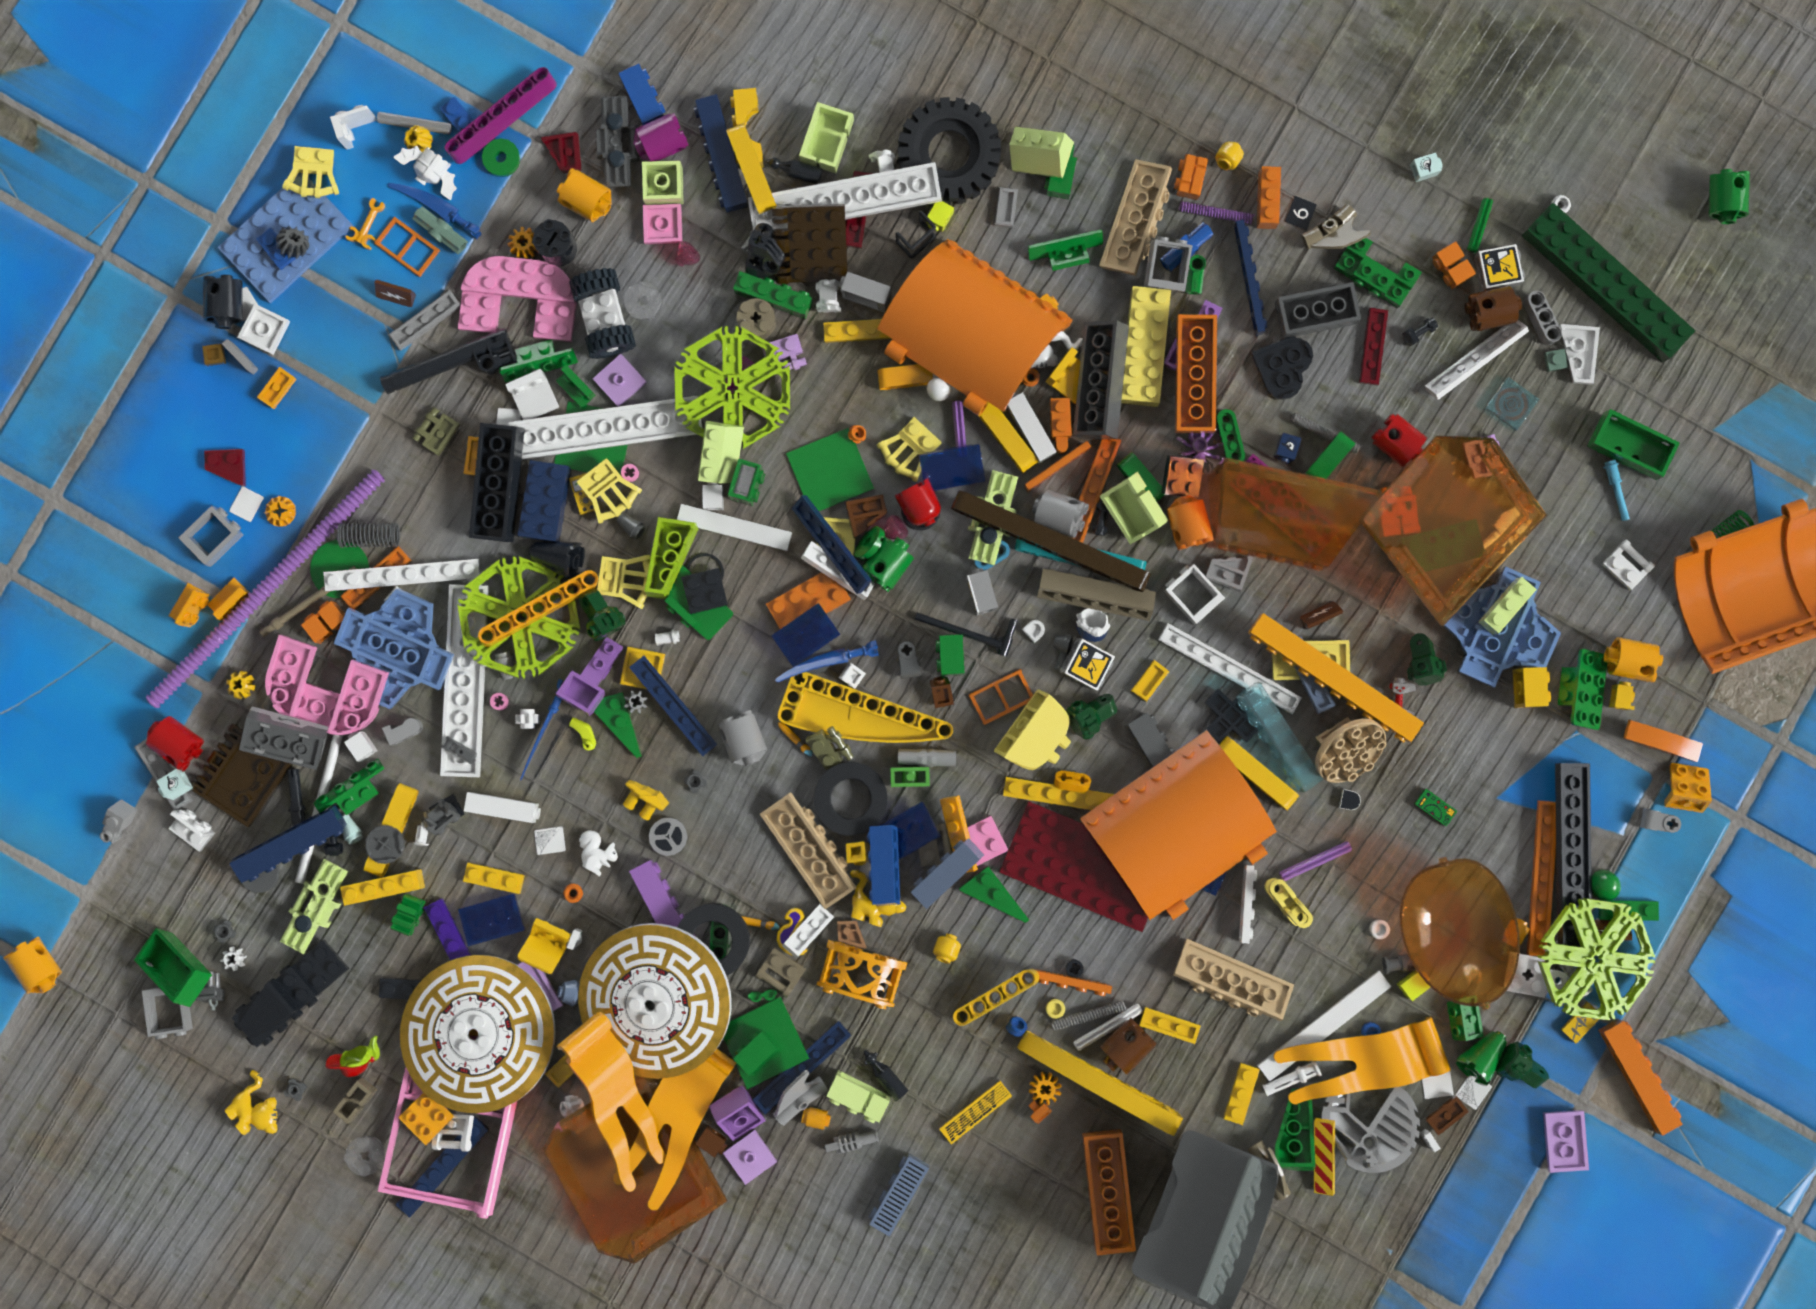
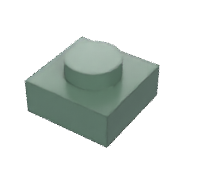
M1565 349L1544 353L1547 372L1568 368Z

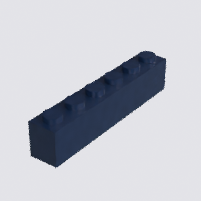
M715 94L696 99L697 106L693 108L696 118H700L702 123L698 125L701 136H705L707 141L703 143L706 154L710 153L712 159L708 161L711 172L715 171L717 177L713 179L716 190L720 189L722 195L718 197L721 208L725 207L727 213L747 208L748 203L731 142L726 132L727 128L718 96Z
M333 805L323 812L234 857L229 864L241 883L247 880L252 882L259 877L258 874L264 871L269 873L276 868L275 865L281 862L282 864L288 863L293 859L292 856L298 853L299 855L305 854L310 850L309 847L322 845L327 841L326 838L339 836L344 832L343 829L347 823L336 805Z

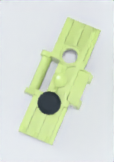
M992 470L985 498H978L1016 514L1017 511L1010 508L1018 477ZM996 494H1001L1004 497L1002 504L998 505L993 502V497ZM972 519L968 530L976 533L969 559L995 566L1002 536L1010 537V535L985 525V528L978 527L979 522Z
M323 859L312 882L304 881V887L293 908L289 909L288 912L293 914V917L280 940L281 943L304 954L318 927L329 928L331 924L329 918L333 910L339 909L341 902L334 901L333 899L348 873L347 870ZM320 884L327 885L328 892L326 894L322 892ZM311 890L314 894L304 913H302L300 909Z

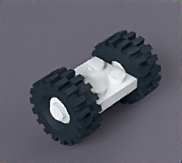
M602 268L601 270H590L587 273H581L579 276H574L570 279L569 284L573 299L580 305L588 334L585 342L590 358L613 357L614 355H620L623 352L626 353L634 349L636 343L630 325H625L617 293L621 288L615 269Z

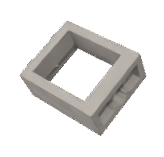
M1157 236V239L1151 240L1144 286L1185 292L1192 245H1188L1185 240L1176 239V242H1169V238ZM1157 246L1183 250L1178 282L1152 279Z
M847 272L846 277L842 276L839 287L843 299L884 313L886 312L891 298V286Z
M211 506L179 537L204 565L210 567L244 535L240 531L242 528L234 520L231 522L227 518L228 513L221 507ZM215 516L231 533L209 554L193 536Z
M159 987L142 990L148 1037L155 1036V1039L167 1038V1034L174 1033V1036L186 1035V1031L193 1029L190 1007L180 1005L182 1026L159 1029L155 996L165 994Z

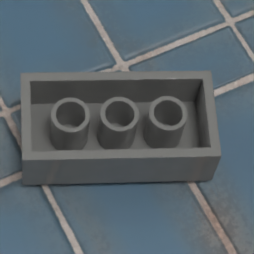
M1353 282L1278 297L1274 302L1282 339L1355 325L1361 320Z

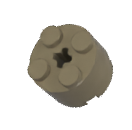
M754 298L741 303L736 317L740 331L741 327L762 339H766L773 333L776 327V317L773 308L767 301ZM755 317H759L758 323H754L753 319Z

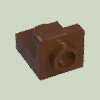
M938 676L930 680L935 708L954 705L949 678Z

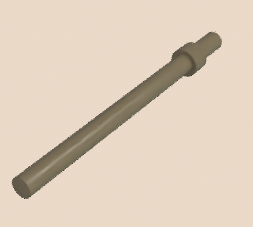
M353 566L349 570H355L357 568ZM324 586L282 616H277L271 620V623L261 629L259 633L262 637H265L275 629L279 630L284 626L285 622L330 591H325Z

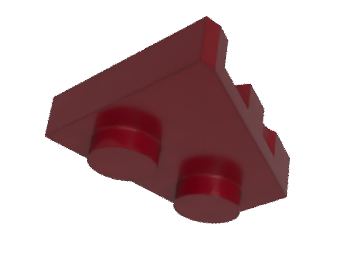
M577 132L541 137L562 173H568L572 168L582 171L579 135Z
M245 450L204 451L205 470L238 485L246 486Z

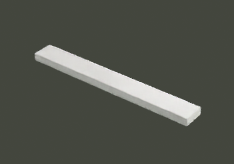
M1169 623L1165 625L1158 638L1160 642L1290 714L1294 713L1302 699L1297 694Z
M1378 970L1276 1051L1295 1045L1323 1041L1392 986ZM1274 1051L1257 1066L1265 1077L1271 1081L1296 1061L1277 1063L1273 1058L1276 1052Z

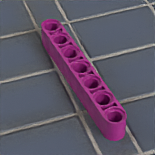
M545 67L535 70L451 138L445 145V151L456 164H462L551 93L556 88L557 82L549 70Z

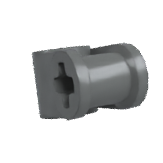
M905 641L898 647L901 679L920 676V668L915 647L911 642ZM904 645L912 649L908 656L901 652Z

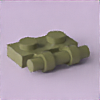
M433 407L430 413L427 412L424 416L426 418L421 426L415 429L416 433L412 438L419 442L422 436L426 439L422 445L440 456L460 427V424L444 413L440 419L436 418L440 411ZM431 423H435L436 425L431 432H426Z
M833 726L827 729L829 735H826L822 729L806 738L807 744L825 770L841 764L843 761L842 756H845L848 761L854 757L849 745L844 743L841 738L842 735Z

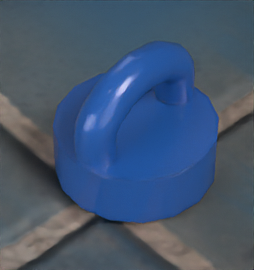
M1012 1017L1006 1026V1030L1011 1035L1020 1037L1027 1030V1024L1020 1017Z

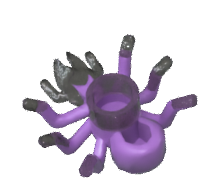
M1189 433L1188 439L1190 443H1187L1179 436L1176 439L1192 450L1180 452L1177 456H1187L1195 453L1192 458L1204 460L1202 474H1204V468L1208 473L1210 471L1209 465L1212 471H1214V466L1205 459V455L1219 460H1223V457L1212 455L1205 451L1215 449L1224 444L1220 442L1208 446V441L1214 433H1210L1206 439L1204 438V433Z

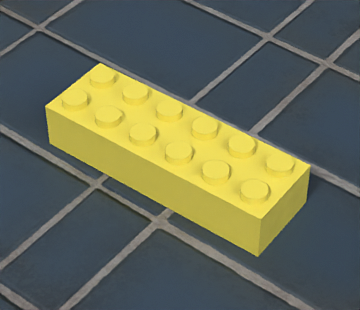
M1133 286L1131 289L1127 323L1129 330L1121 400L1123 404L1158 407L1160 404L1171 290Z

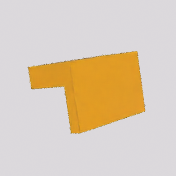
M233 578L207 605L214 611L213 615L218 620H223V618H227V614H231L232 609H236V605H240V601H244V597H248L249 591L236 578Z

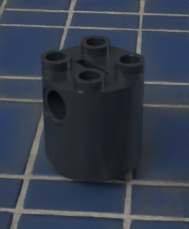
M547 219L535 229L532 242L544 261L557 267H562L569 264L575 258L577 243L570 230L562 222Z
M221 275V278L213 276L203 277L204 321L215 323V328L231 329L233 324L243 321L242 280L233 279L232 275Z

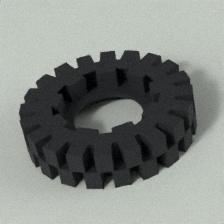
M950 97L940 98V102L936 103L933 99L926 102L924 108L918 107L912 112V117L910 119L907 118L904 123L903 131L900 132L898 140L899 166L902 169L932 163L929 157V145L937 134L943 131H956L962 134L970 146V156L966 164L954 171H945L938 167L936 169L942 201L948 205H951L953 201H956L957 204L965 203L967 198L971 197L974 199L980 195L981 190H986L991 184L992 178L996 176L1001 156L999 132L996 125L991 123V117L987 112L984 111L982 113L980 106L971 102L968 105L965 103V99L957 97L955 101H950Z

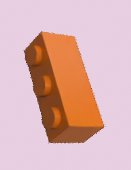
M1262 166L1258 172L1257 228L1276 229L1279 224L1281 167Z

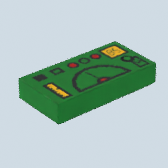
M1426 788L1414 803V805L1445 827L1448 826L1457 813L1456 809Z

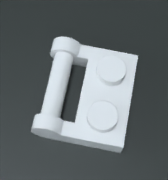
M1626 539L1601 565L1630 591L1655 565L1639 554L1630 545L1631 542ZM1624 550L1643 567L1640 571L1621 554Z
M453 1114V1119L432 1139L433 1150L447 1148L461 1149V1151L466 1152L470 1151L474 1116ZM442 1135L462 1136L461 1141L442 1140Z

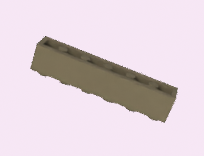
M1053 569L1042 570L1037 598L1147 621H1150L1156 592L1145 589L1144 592H1139L1110 581L1096 580L1072 573H1062Z

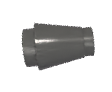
M624 513L617 518L616 522L630 538L637 540L645 532L642 522Z

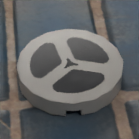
M670 817L662 818L655 822L649 832V842L653 850L665 856L675 855L682 851L688 839L683 823Z

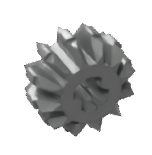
M290 226L286 227V229L282 228L276 236V249L281 250V255L287 254L288 259L291 256L295 259L299 258V256L303 257L310 246L308 242L309 236L304 235V230L299 231L297 226L294 229Z

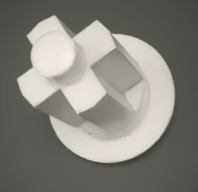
M421 822V826L417 825L415 842H412V844L429 846V844H426L428 831L423 822Z

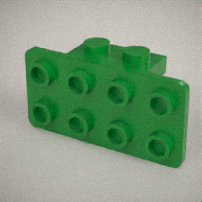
M682 565L667 599H664L668 604L666 608L672 614L677 612L682 617L680 621L687 628L691 625L706 640H711L732 618L733 612L727 606L691 615L682 577L692 573Z
M1580 649L1577 667H1562L1557 705L1572 707L1570 722L1574 726L1592 730H1599L1608 665V662H1604L1603 653Z

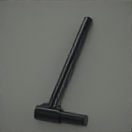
M918 612L915 620L996 647L997 654L1004 657L1008 656L1013 641L1012 637L1018 620L1011 618L1005 636L997 640Z

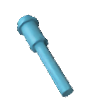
M1616 460L1605 462V467L1603 468H1606L1609 485L1612 484L1621 519L1622 521L1628 520L1630 518L1620 485L1622 480L1617 466L1619 463H1616Z

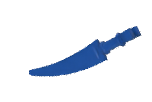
M395 183L388 184L389 188L408 195L424 204L447 223L451 220L453 223H457L476 240L480 237V228L470 221L467 222L461 218L458 213L459 210L450 203L414 187Z
M876 640L867 643L862 648L847 649V651L843 648L808 659L777 677L775 681L778 683L813 669L849 662L848 659L851 660V658L857 656H879Z
M561 679L557 682L558 690L564 682ZM555 696L552 704L549 705V713L536 739L520 780H522L552 716L559 711L558 707L562 699Z

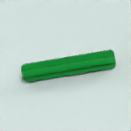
M1484 198L1481 202L1467 248L1469 252L1476 253L1479 249L1493 204V200L1490 198Z

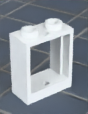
M1193 564L1191 567L1186 565L1179 572L1181 574L1176 580L1172 578L1165 584L1167 588L1164 592L1195 625L1223 601L1225 597ZM1190 573L1213 596L1195 615L1172 592Z

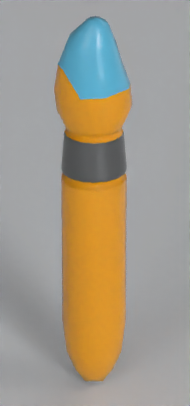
M778 722L780 730L801 749V752L811 757V748L804 744L786 724Z
M742 916L745 923L750 926L766 928L768 930L780 928L773 921L767 922Z

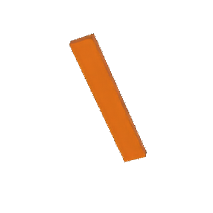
M1101 439L1079 497L1080 501L1089 504L1088 511L1082 520L1085 521L1083 530L1081 532L1078 531L1076 537L1072 539L1082 543L1085 539L1120 446V439Z

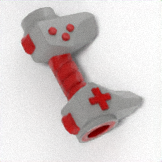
M1394 678L1393 683L1389 687L1391 692L1395 693V703L1400 707L1403 704V694L1416 690L1415 684L1405 682L1406 678ZM1406 710V711H1408L1409 713H1411L1412 715L1415 716V713H1414V712L1409 711V710Z

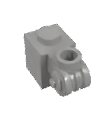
M122 799L108 808L102 822L105 826L100 834L101 840L111 843L118 841L122 837V830L132 824L137 809Z

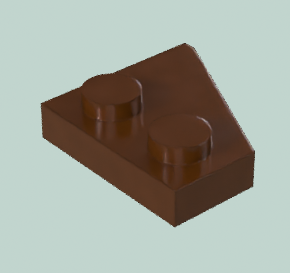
M883 494L845 502L853 539L857 538L887 514Z

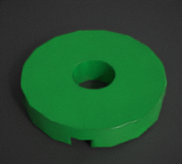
M502 138L494 139L483 149L482 161L489 173L497 177H506L513 174L519 167L520 152L511 141ZM499 154H505L506 160L504 162L496 160Z
M878 526L868 530L859 541L855 549V556L861 561H865V558H871L881 547L882 542L880 540L881 537L885 538V531Z

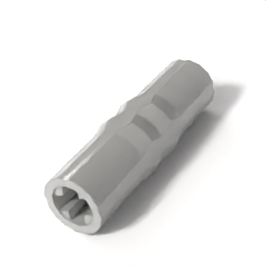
M898 749V765H917L921 767L956 766V750Z

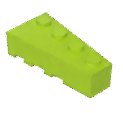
M658 517L645 585V593L648 597L667 599L699 528L695 522Z

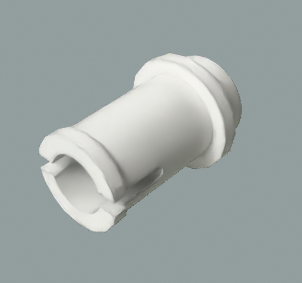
M672 629L671 632L656 633V645L677 644V642H680L679 631Z

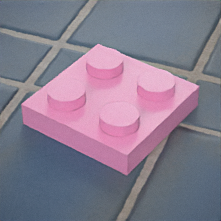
M681 204L643 205L644 244L683 243Z
M992 816L967 827L970 840L984 854L976 863L977 866L1008 851Z

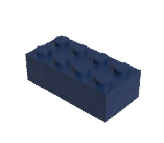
M530 460L518 530L519 537L544 542H560L571 468L569 466Z

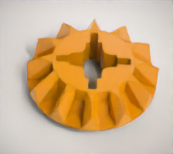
M278 496L272 498L266 504V511L264 513L272 525L284 527L294 520L296 508L290 499ZM279 505L282 509L287 510L281 513L280 517L279 514L273 512L279 509Z

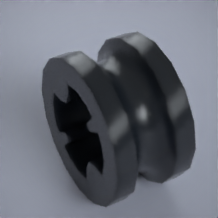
M1073 959L1067 963L1066 971L1071 977L1075 978L1082 975L1084 967L1079 960ZM1073 963H1076V966L1078 964L1080 965V968L1077 970L1078 973L1073 974L1074 972H1070L1069 970L1070 968H1072Z

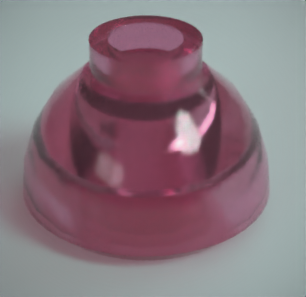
M686 241L679 243L676 250L677 257L675 258L678 265L683 267L684 265H694L700 261V254L694 246Z
M891 515L885 523V537L894 540L897 537L900 539L906 538L908 536L906 525L898 516Z

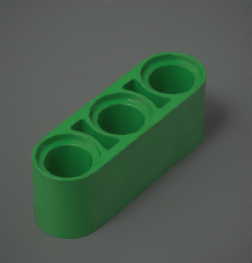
M1340 431L1306 471L1305 475L1320 486L1356 443Z
M1129 453L1116 464L1126 478L1138 472L1147 486L1144 488L1145 491L1149 490L1156 502L1166 495L1161 493L1162 486L1134 453Z
M712 921L710 950L714 953L716 947H721L724 950V955L717 957L720 960L728 955L730 932L723 924ZM719 927L725 930L723 938H719L715 934L716 929Z

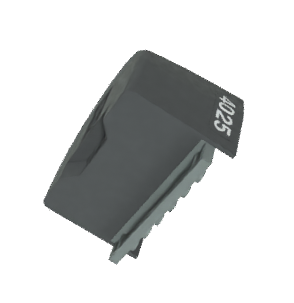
M1189 1130L1182 1136L1172 1162V1172L1149 1231L1142 1239L1132 1265V1272L1140 1281L1203 1309H1232L1250 1268L1268 1218L1278 1183V1165Z

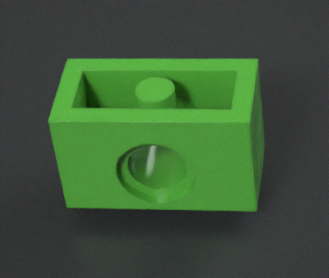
M929 767L891 768V787L930 786Z

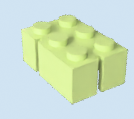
M817 102L799 154L800 162L816 167L819 164L823 170L836 174L847 143V136L849 137L854 122L853 113Z
M1138 472L1100 495V498L1130 545L1160 528L1168 521L1149 490L1145 491L1144 488L1147 486Z
M840 1070L837 1071L826 1096L835 1105L839 1106L842 1104L847 1106L846 1110L853 1114L858 1112L864 1114V1119L875 1123V1121L880 1122L890 1102V1095Z

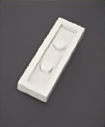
M819 904L782 946L797 959L834 916Z

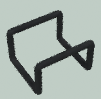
M919 211V223L928 232L911 246L899 232L895 233L897 245L910 258H914L936 237L933 232L936 226L923 211ZM923 218L932 227L931 229L923 222ZM929 235L932 236L913 254H911L899 241L900 239L910 250H913Z

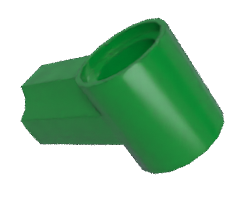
M1194 255L1190 259L1185 293L1202 294L1206 260L1201 255ZM1192 261H1198L1201 268L1194 269Z

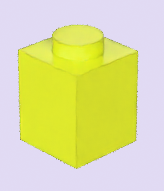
M943 201L934 204L927 217L935 224L936 232L938 230L944 231L954 213V207Z
M1412 971L1396 983L1410 1001H1414L1431 988L1427 983L1429 982L1428 977L1419 971Z

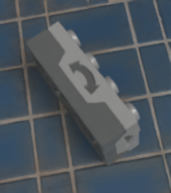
M251 707L245 720L239 750L317 770L322 758L329 727Z

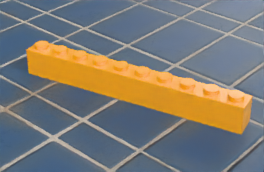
M1261 613L1248 631V634L1251 635V640L1257 644L1263 643L1266 645V650L1273 655L1278 653L1283 657V662L1289 666L1293 664L1297 666L1299 673L1306 677L1309 675L1315 679L1314 683L1322 688L1326 686L1331 690L1330 694L1338 699L1342 697L1347 701L1346 705L1354 710L1360 709L1365 718L1374 719L1379 722L1384 731H1392L1395 733L1394 737L1402 743L1405 741L1412 742L1423 726L1424 722L1266 614Z

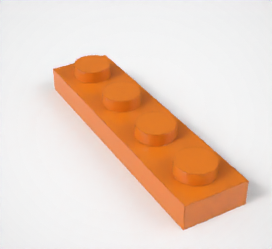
M1035 969L1039 973L1038 983L1049 984L1050 981L1055 982L1056 986L1061 988H1068L1069 985L1074 986L1075 990L1087 992V989L1093 990L1094 994L1105 996L1106 993L1111 994L1112 986L1110 984Z

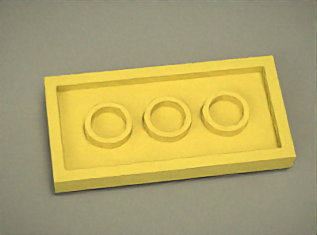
M1349 640L1305 641L1350 672ZM1278 653L1276 655L1272 654V680H1300L1293 665L1289 666L1283 662V657Z

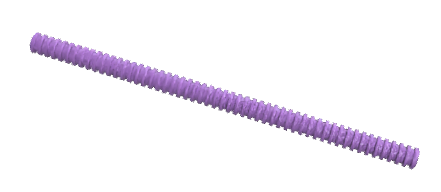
M372 469V473H368L367 478H363V482H359V486H355V490H351L350 495H346V499H342V503H338V507H334V511L329 512V516H325V520H321V524H317V528L312 529V533H308V537H304V541H300V545L295 546V550H291V554H287V558H283V562L278 563V567H274V571H270V575H266V579L261 580V584H257V588H253V592H249L248 597H244V601H240V605H236V609H232L231 614H227V618H223L222 623L219 622V626L215 627L214 631H211L210 635H207L206 639H203L202 643L198 644L197 648H194L193 652H190L189 656H186L184 661H181L180 665H177L176 669H173L172 673L168 674L167 678H164L163 682H160L159 686H156L155 690L150 692L151 695L146 696V700L153 707L160 708V704H164V700H168L169 695H173V691H177V687H181V683H185L186 678H190V674H194V670H198V666H202L203 661H207V657H211V653H214L215 649L219 648L220 644H223L224 640H227L228 636H231L232 632L236 631L237 627H240L241 623H244L245 619H248L249 615L253 614L254 610H257L258 606H261L262 602L266 601V598L275 592L274 589H278L279 584H283V580H287V576H291V572H295L296 567H300V563H304V559H308V555H312L313 550L316 551L317 546H321V542H325V538H329V534H333L334 529H337L338 525L343 523V520L346 521V517H350L351 512H355V508H359V504H363V500H367V496L372 495V491H376L377 486H381V482H385L384 477L380 473Z

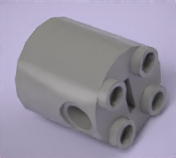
M1048 489L1034 502L1032 512L1035 515L1034 521L1065 536L1075 538L1077 532L1083 530L1085 521L1082 520L1088 511L1089 504Z
M751 710L741 713L736 719L732 716L718 723V729L731 764L734 763L746 767L760 761L767 751V747Z

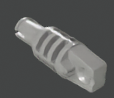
M877 1130L862 1134L853 1132L833 1137L834 1142L825 1144L826 1152L836 1150L837 1155L859 1150L863 1145L879 1142Z

